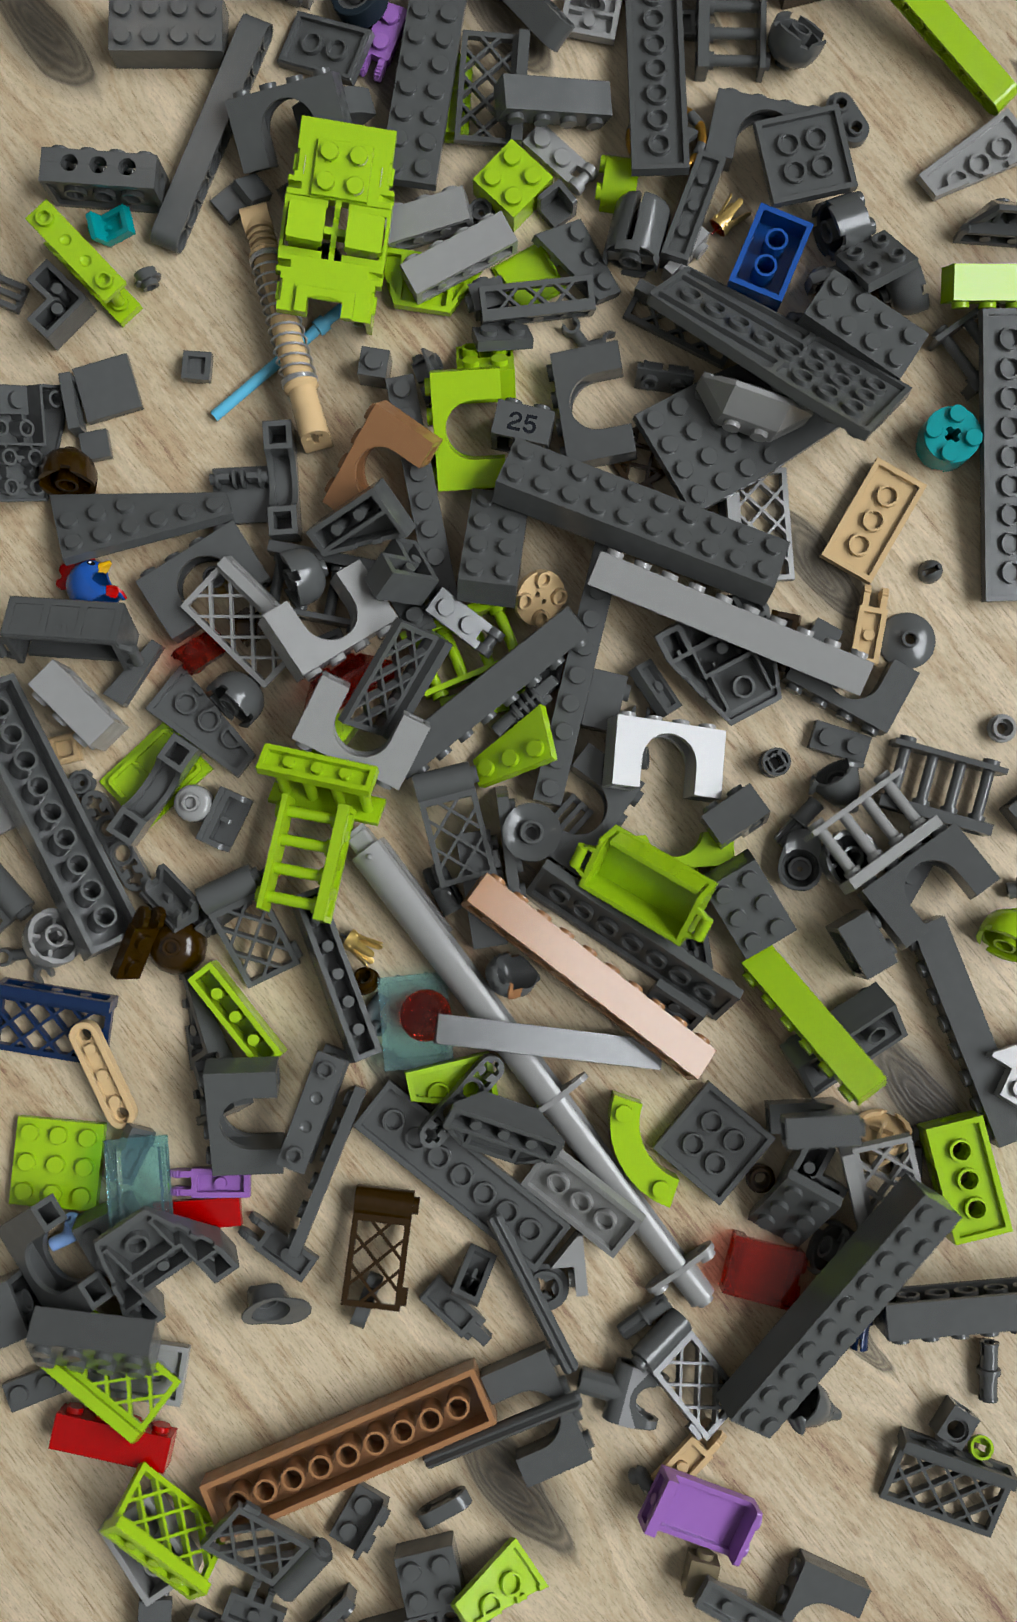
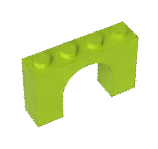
M488 366L430 370V378H424L425 396H431L432 408H427L428 426H433L434 434L443 439L435 453L436 466L432 467L435 484H438V492L471 490L473 488H495L496 480L505 462V454L469 456L459 452L448 439L446 422L452 410L461 403L472 400L502 398L500 367Z

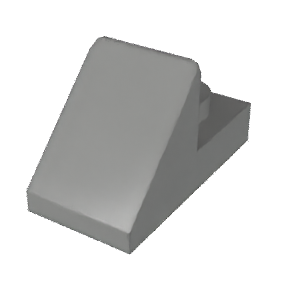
M575 1230L551 1259L550 1269L573 1267V1269H568L569 1287H575L577 1297L588 1296L583 1235L578 1230Z

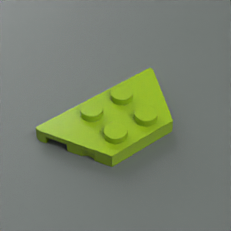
M383 246L381 247L380 257L378 258L379 261H381L382 259ZM388 247L384 278L395 309L451 317L464 299V296L468 293V284L479 278L483 272L481 271L417 305L402 278L400 264L409 255L422 252Z

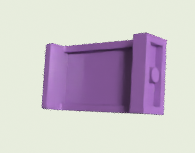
M662 1464L637 1518L644 1534L655 1538L659 1530L725 1554L729 1557L732 1565L738 1567L743 1557L749 1551L750 1542L755 1531L761 1526L763 1514L752 1497Z

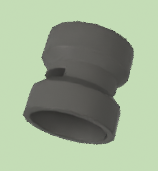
M771 748L762 753L758 759L759 771L768 778L784 775L791 766L790 755L782 748Z

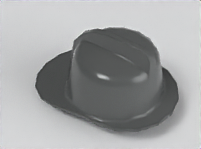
M278 1283L250 1286L247 1290L248 1308L242 1313V1320L249 1325L293 1324L306 1319L311 1314L312 1307L309 1302L303 1299L289 1297L283 1286Z

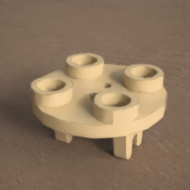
M538 569L527 574L518 584L514 610L519 619L529 625L541 627L559 612L562 605L567 601L568 593L564 590V584L558 575L550 570Z

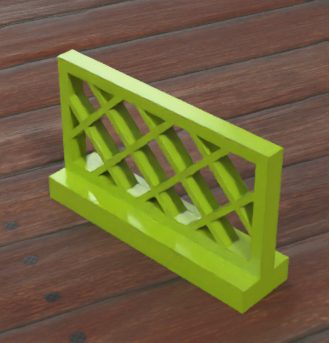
M95 1309V1310L92 1311L91 1313H100V1312H98V1311ZM158 1360L155 1369L159 1372L154 1373V1376L164 1375L172 1382L171 1386L164 1394L153 1395L152 1376L145 1375L148 1381V1396L132 1398L131 1380L135 1378L127 1376V1373L126 1377L111 1380L109 1375H104V1381L93 1382L88 1378V1369L86 1368L83 1373L68 1370L67 1366L55 1365L54 1368H42L131 1444L138 1442L145 1433L146 1428L182 1383L181 1379ZM126 1381L127 1399L114 1400L110 1395V1383ZM105 1384V1391L98 1385ZM161 1398L154 1407V1399ZM149 1400L150 1413L143 1422L133 1415L132 1402ZM128 1403V1410L120 1404Z
M142 1462L138 1465L111 1519L104 1522L99 1532L188 1600L207 1595L212 1584L208 1579L218 1557L202 1548L191 1552L188 1533L197 1530L201 1546V1540L206 1536L205 1528L209 1526L214 1527L211 1516L202 1506L148 1464ZM143 1475L150 1479L152 1493L142 1495L140 1480ZM168 1493L172 1496L175 1510L164 1512L161 1494ZM154 1497L157 1515L146 1518L143 1499ZM131 1502L136 1503L139 1519L134 1522L123 1515L128 1504ZM189 1509L194 1513L197 1527L186 1528L183 1511ZM176 1514L179 1532L169 1535L165 1516ZM158 1519L161 1538L154 1539L150 1536L148 1521ZM180 1536L183 1555L177 1556L172 1552L170 1538ZM217 1538L215 1541L219 1545L225 1544V1542L221 1543L220 1538ZM202 1552L204 1568L200 1574L194 1569L192 1555Z

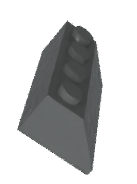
M877 982L861 989L855 996L844 1003L838 1004L830 1011L870 1059L878 1056L908 1036L896 1004ZM797 1034L792 1035L779 1046L793 1071L813 1099L837 1083L834 1077L828 1079L818 1066L820 1060L814 1053L809 1056L798 1042L801 1038Z

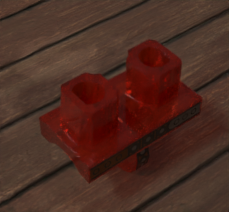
M205 631L175 649L171 656L183 663L182 668L193 675L202 672L206 666L224 656L226 651Z

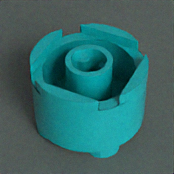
M962 405L940 408L927 419L918 431L915 443L917 456L930 469L943 470L942 472L953 471L962 466L979 448L983 440L981 426L977 418Z

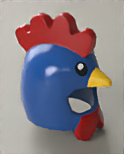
M94 558L68 566L63 563L59 567L62 577L56 581V586L61 590H66L71 600L119 602L120 599H127L124 591L112 585L109 580L108 571L112 565L110 561L97 562Z

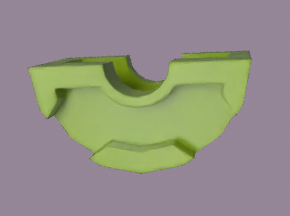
M607 154L601 155L599 173H604L603 182H597L595 200L600 201L599 212L613 214L617 200L629 191H636L638 176H631V158Z

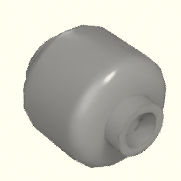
M195 784L187 785L176 794L174 808L178 816L183 820L194 823L203 822L210 811L214 797L205 787Z

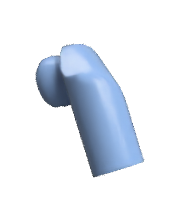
M68 1212L66 1214L68 1219L65 1220L63 1232L48 1239L52 1251L55 1252L77 1241L71 1230L79 1213Z

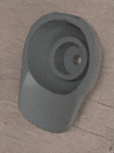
M796 829L789 833L779 859V878L782 884L791 890H810L818 884L822 875L819 863L821 840L818 836H815L805 843L803 838L811 833L808 829ZM799 866L803 868L801 872L797 870Z

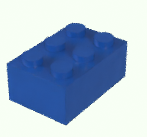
M761 202L732 270L727 287L777 312L814 223Z

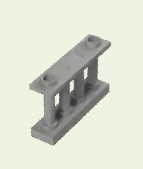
M901 768L892 774L887 769L874 779L877 785L826 822L821 817L807 827L811 833L803 838L805 843L818 836L844 870V877L847 880L840 884L839 887L845 895L856 890L943 825V822L937 815L928 820L924 816L920 817L892 781L903 773ZM881 788L887 792L911 825L909 827L912 832L905 836L902 832L899 834L871 796ZM859 804L863 805L890 840L887 842L890 848L885 852L881 849L877 850L849 812ZM837 820L842 822L868 856L866 860L869 864L862 869L859 865L855 866L828 831L827 828Z

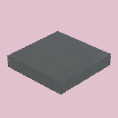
M127 353L72 369L86 419L90 425L144 410Z

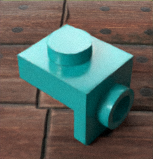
M124 204L102 215L92 211L85 214L91 239L108 247H112L136 234L130 207Z

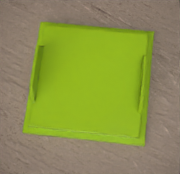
M535 244L491 268L495 277L501 275L503 284L561 277L555 265L550 261V257L542 246L538 248ZM546 287L540 295L549 301L561 293L554 287ZM535 288L533 290L538 292L540 288ZM518 290L512 299L520 305H528L533 296L526 290ZM508 291L506 294L509 296L512 291ZM536 300V301L534 302V304H539V303H541V302H539L538 300Z

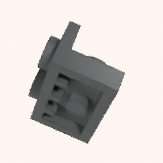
M366 1482L357 1484L332 1526L329 1536L354 1550L353 1558L358 1560L362 1552L368 1553L376 1538L373 1533L377 1526L383 1527L391 1512L388 1509L390 1497Z

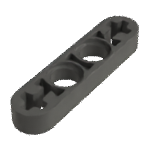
M96 790L88 791L83 795L81 805L124 886L131 891H142L143 877L147 874L151 878L150 871L136 846H129L114 835L108 837L103 833V824L108 820H112L117 811L105 793ZM92 797L102 799L99 807L103 813L109 811L110 815L102 816L96 821L95 817L101 815L96 808H90L89 805L93 803ZM121 845H126L131 852L129 859L121 862L116 857V850ZM135 861L137 862V865H133L132 868L136 873L143 874V877L140 879V886L137 883H131L130 880L134 877L130 869L124 871V866L131 865Z
M493 1053L483 1054L420 1124L417 1134L423 1146L431 1149L437 1148L450 1136L449 1131L445 1130L442 1125L436 1130L438 1137L435 1140L431 1137L426 1140L427 1135L425 1131L428 1128L434 1130L439 1123L435 1120L437 1116H439L442 1122L445 1120L443 1111L447 1105L467 1098L463 1094L465 1084L475 1082L479 1087L477 1093L482 1091L489 1092L502 1077L505 1067L497 1055ZM487 1061L489 1063L496 1061L494 1066L497 1070L494 1073L489 1071L483 1076L487 1081L484 1085L474 1074L478 1072L482 1076L486 1071L484 1064Z

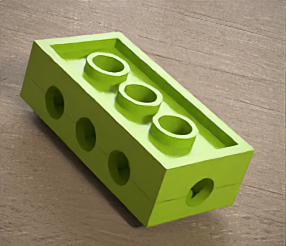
M970 1110L916 1124L919 1129V1137L933 1190L942 1195L962 1217L946 1238L957 1246L1013 1232L983 1115ZM960 1143V1149L953 1154L954 1146ZM967 1172V1178L961 1182V1176ZM975 1201L974 1207L968 1210L970 1203Z

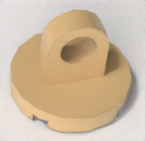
M870 1109L859 1113L860 1118L864 1119L866 1127L865 1137H861L862 1142L910 1132L912 1136L909 1122L897 1113L893 1116L887 1114V1110ZM906 1143L894 1145L889 1154L896 1156L907 1150ZM872 1150L864 1152L871 1165L879 1155ZM885 1158L879 1167L888 1164L890 1160Z

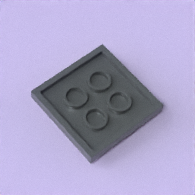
M839 103L754 122V135L772 207L780 208L856 191L858 183Z
M707 1080L652 1147L718 1205H721L776 1138Z

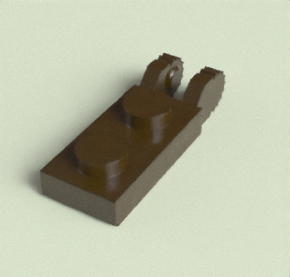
M139 906L136 910L132 922L128 924L110 970V974L114 979H140L152 945L167 917L166 910L162 906H155L153 910L147 906Z

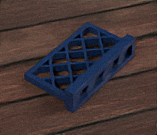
M5 977L0 980V1040L2 1029L7 1025L10 1026L19 1039L13 1043L0 1041V1050L80 1063L74 1049L70 1052H63L55 1043L63 1035H66L69 1039L70 1030L76 1024L74 1023L68 1028L58 1014L64 1009L72 1010L79 1019L77 1022L87 1019L93 1014L105 1016L104 1028L101 1031L109 1046L114 1009L118 1004V995L46 983L39 984L34 981ZM5 999L15 1001L22 1011L11 1018L4 1009ZM35 1005H42L51 1016L40 1023L30 1009ZM22 1014H25L34 1025V1028L26 1034H23L14 1022ZM52 1018L63 1031L53 1039L42 1026ZM35 1030L47 1042L41 1048L33 1047L27 1039V1036Z

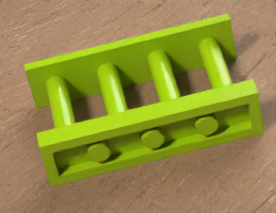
M47 199L25 218L43 237L45 247L122 327L143 309L141 304L124 288L127 285L126 281Z
M478 603L467 605L480 616L490 613L491 616L495 617L500 631L505 634L504 641L509 652L518 645L505 614L506 607ZM433 619L436 628L432 630L453 644L448 655L457 674L456 678L441 683L438 673H436L430 684L431 688L427 689L424 694L427 700L432 698L435 702L440 698L449 696L448 691L474 681L497 661H494L492 655L487 659L479 654L484 666L468 672L452 632ZM406 630L400 632L402 640L407 638ZM481 631L476 639L483 643L485 637ZM422 639L415 642L416 649L418 648Z
M269 743L264 744L255 768L258 774L275 777L276 779L268 797L269 803L277 804L278 800L282 798V793H286L296 799L295 806L333 813L337 811L339 803L352 806L357 811L354 821L378 826L386 804V799L371 796L379 775L378 766Z
M282 793V798L278 800L275 807V817L277 819L262 883L255 892L256 908L270 912L272 903L311 910V914H313L312 919L331 925L357 811L352 806L341 803L338 804L337 811L333 813L295 806L296 799L289 794ZM292 817L330 824L331 828H333L331 839L321 841L289 835ZM285 846L324 853V856H326L324 868L317 870L281 863ZM278 875L316 881L320 885L318 896L311 899L275 892Z

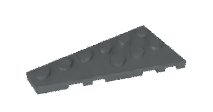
M227 492L49 495L62 559L66 566L221 525L232 520L235 521Z

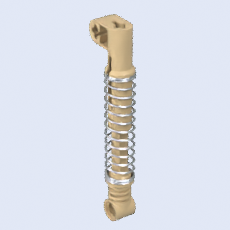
M267 202L240 208V217L249 248L251 249L249 264L252 268V274L256 276L255 284L259 286L257 294L262 296L260 304L265 306L262 313L268 316L265 319V324L270 326L268 334L273 336L270 343L276 346L273 354L278 356L276 364L281 367L278 370V374L284 377L281 380L282 389L285 395L290 398L300 441L306 454L333 447L329 427L317 394L319 387L318 376L315 374L316 369L312 365L313 358L309 355L310 347L307 345L308 338L304 335L305 328L302 325V317L277 313L276 311L277 300H275L277 281H280V275H276L275 267L278 265V244ZM255 270L261 272V274L257 275L255 273ZM258 278H262V285L257 283ZM261 288H265V295L260 293ZM264 298L268 299V305L263 303ZM270 307L271 315L265 313L266 308Z

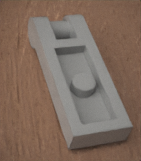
M536 126L522 141V147L557 179L560 178L565 186L577 196L582 194L585 190V185L589 181L593 182L599 175L597 169L591 163L581 158L547 126ZM577 170L580 175L573 177L572 174Z

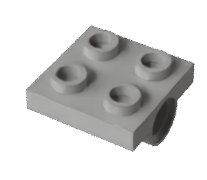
M565 0L563 13L575 26L568 38L614 46L622 0Z

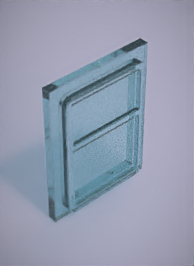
M424 972L423 974L377 978L384 1071L413 1069L454 1059L453 1046L433 1044L436 1015H450L448 987L438 973Z
M147 1135L146 1137H123L121 1139L105 1140L104 1155L109 1229L143 1206L173 1214L168 1135Z

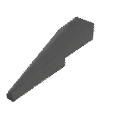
M193 970L180 974L179 980H183L187 996L186 999L182 1000L183 1008H188L190 1025L185 1026L190 1071H194L198 1089L193 1091L194 1099H199L201 1115L196 1117L197 1125L200 1126L204 1125V1122L207 1121V1114H202L201 1099L202 1096H205L204 1088H199V1071L204 1070L208 1058L234 1057L213 1012L187 981V979L195 974ZM242 1099L231 1103L224 1110L225 1116L243 1110L254 1103V1100Z

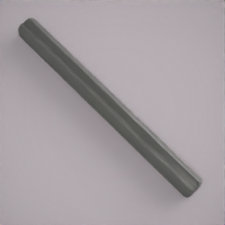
M497 1212L487 1218V1224L564 1374L568 1375L578 1369V1362L502 1213Z
M572 1391L498 1421L494 1426L424 1455L423 1461L427 1468L432 1469L581 1409L583 1404L581 1395L578 1391Z

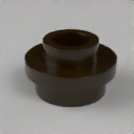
M362 967L354 972L362 995L372 993L379 986L380 976L374 969Z
M756 1163L746 1174L745 1179L752 1191L765 1193L773 1187L775 1174L768 1165ZM764 1173V1180L756 1182V1174Z

